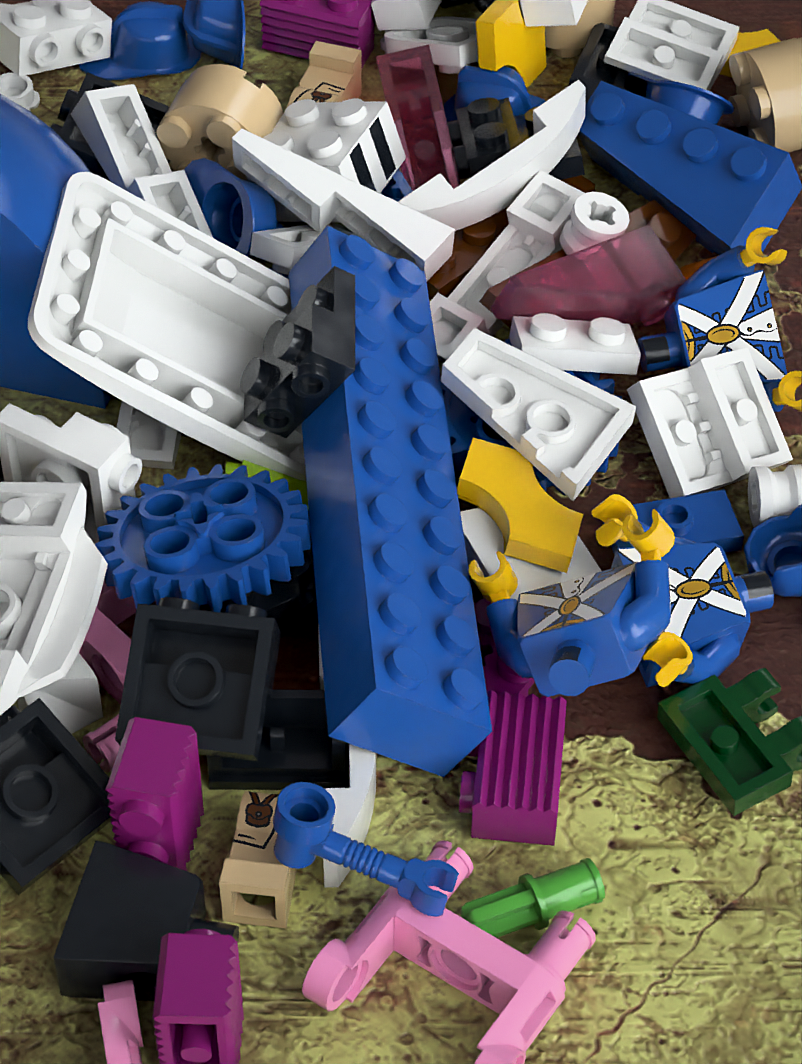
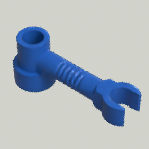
M297 782L286 786L279 793L273 816V826L277 832L274 854L280 863L290 868L300 869L311 865L315 861L316 856L338 865L343 864L345 868L349 867L352 871L362 872L365 876L369 875L372 879L376 878L379 882L397 888L401 897L410 900L413 907L425 915H443L448 896L428 886H436L441 890L453 892L459 875L453 866L440 860L425 862L414 858L406 861L389 853L384 854L382 850L378 851L377 848H371L369 845L365 846L362 842L358 843L357 840H351L350 837L333 831L334 824L332 822L336 809L335 801L330 793L319 785Z

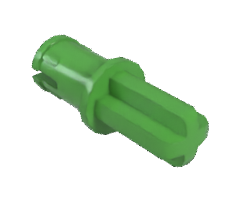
M585 858L580 860L579 863L537 878L528 873L523 874L518 878L517 885L467 902L461 907L460 912L463 919L495 938H499L532 925L537 930L545 929L549 926V919L554 918L557 912H571L593 903L603 902L605 889L595 863L591 859Z

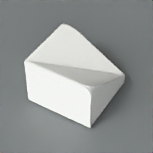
M79 652L66 677L17 699L19 711L21 712L40 698L71 734L103 717L97 676Z

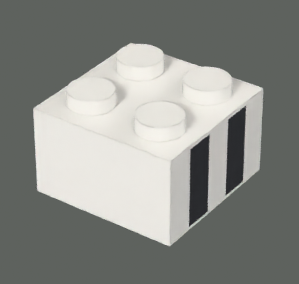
M357 98L342 102H315L311 99L300 100L289 105L273 131L263 137L267 141L378 193L382 192L406 159L387 101L363 102V100ZM273 197L279 222H305ZM336 218L332 220V222H339Z

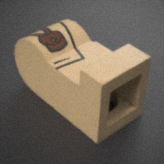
M316 41L309 52V66L298 87L293 90L288 106L304 99H311L315 102H342L353 98L358 99L362 93L361 50Z
M245 791L242 796L229 858L224 860L219 880L223 922L287 928L297 869L283 865L274 854L277 832L273 826V816L278 794ZM240 893L274 896L275 901L267 905H253L245 901Z

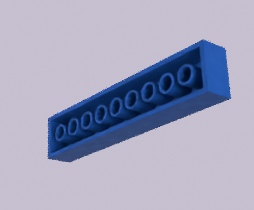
M327 225L288 274L292 310L298 305L300 297L306 288L310 285L316 286L334 266L355 275V371L301 423L328 736L444 777L492 732L426 275L425 271L421 270L410 260L404 258L397 259L372 247L366 240L357 235H347Z

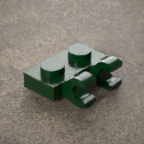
M766 668L750 673L741 681L728 688L714 674L658 703L657 719L733 816L791 787L793 771L802 769V716L794 718L767 736H764L755 724L770 718L778 712V706L770 696L780 692L781 686Z

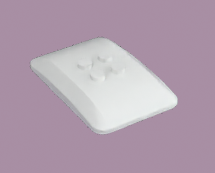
M78 172L72 175L62 189L55 223L45 252L28 316V330L32 340L41 350L86 380L179 432L243 462L245 460L306 481L302 425L300 424L287 438H283L243 421L244 393L240 389L241 378L248 363L253 358H260L264 354L263 344L269 328L277 320L282 321L292 311L289 279L98 175L90 172Z

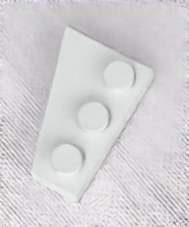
M473 328L444 362L442 367L441 382L572 501L576 499L634 420L635 405L476 328Z

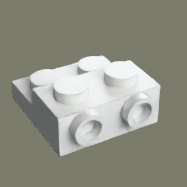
M32 0L12 5L0 3V62L18 77L110 58L112 19L94 6L90 0Z
M10 403L0 412V459L4 482L82 483L87 490L84 530L94 544L99 542L97 528L107 525L105 513L110 510H122L120 503L122 496L136 497L135 485L142 471V461L131 455L129 436L122 434L110 424H101L78 412L62 427L56 426L45 416L33 415Z

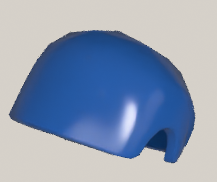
M799 505L789 516L771 517L754 527L744 545V554L749 573L765 571L770 578L773 593L778 596L802 597V505Z

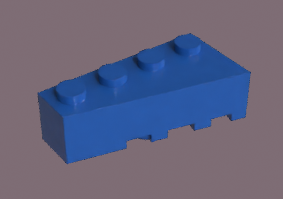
M603 81L599 83L585 105V119L577 135L591 160L638 196L642 195L648 201H657L696 234V241L711 253L715 252L721 255L739 245L746 247L748 236L756 228L768 227L777 229L802 190V183L789 152ZM773 235L768 236L763 240L761 245L762 252L766 248L767 244L769 243Z

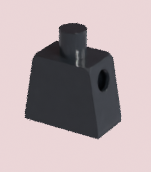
M96 840L53 957L61 996L71 998L105 999L103 985L132 980L137 1001H154L162 936L168 933H185L193 929H208L221 935H231L238 942L239 927L205 920L206 906L203 880L196 874L107 842Z

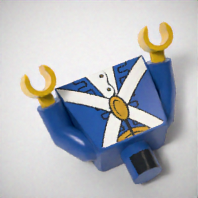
M768 227L756 228L748 236L746 247L742 245L736 246L706 262L677 289L675 301L664 314L667 333L638 338V348L641 353L640 363L644 373L675 367V371L690 367L700 359L748 347L773 411H781L784 404L802 412V399L795 400V391L802 384V371L787 373L764 270L754 271L756 263L777 265L785 260L787 250L779 249L767 257L763 255L761 250L763 240L768 236L776 234L779 230Z
M613 494L591 511L593 517L604 522L595 533L598 543L602 546H610L616 542L620 547L616 549L611 569L634 562H641L640 553L622 532V524L627 515L633 514L638 520L636 510L625 497ZM639 521L644 529V532L649 530L650 526ZM675 536L672 548L661 557V561L669 564L670 623L666 630L649 644L638 664L646 687L658 684L659 686L666 687L673 680L694 685L714 674L718 678L739 656L740 648L751 623L750 613L771 609L774 603L773 587L765 571L734 576L723 547L714 542L696 543L695 541Z
M655 509L652 510V525L646 532H644L641 523L633 514L627 515L622 524V532L640 553L641 562H634L519 594L518 600L510 598L518 586V579L502 552H496L497 558L500 561L499 569L495 574L484 577L475 559L470 562L469 574L483 598L491 602L486 608V613L498 656L504 664L522 678H533L542 696L550 697L558 694L577 696L583 693L589 686L627 677L636 670L649 644L668 627L671 618L669 564L661 561V557L670 551L674 544L675 536L673 530Z

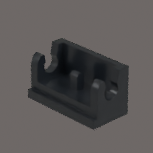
M273 690L272 698L267 699L258 761L207 755L209 790H283L286 786L297 782L313 783L322 788H346L347 743L328 736L324 690Z

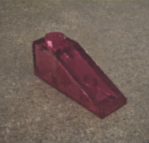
M429 44L376 56L385 100L389 105L406 159L400 166L401 173L413 191L439 173L455 189L461 183Z
M646 225L512 276L490 310L497 319L512 320L513 316L533 317L536 314L549 313L568 320L592 321L595 318L606 317L630 325L642 321L645 326H648L664 318V314L672 304L677 289L687 280L650 225Z

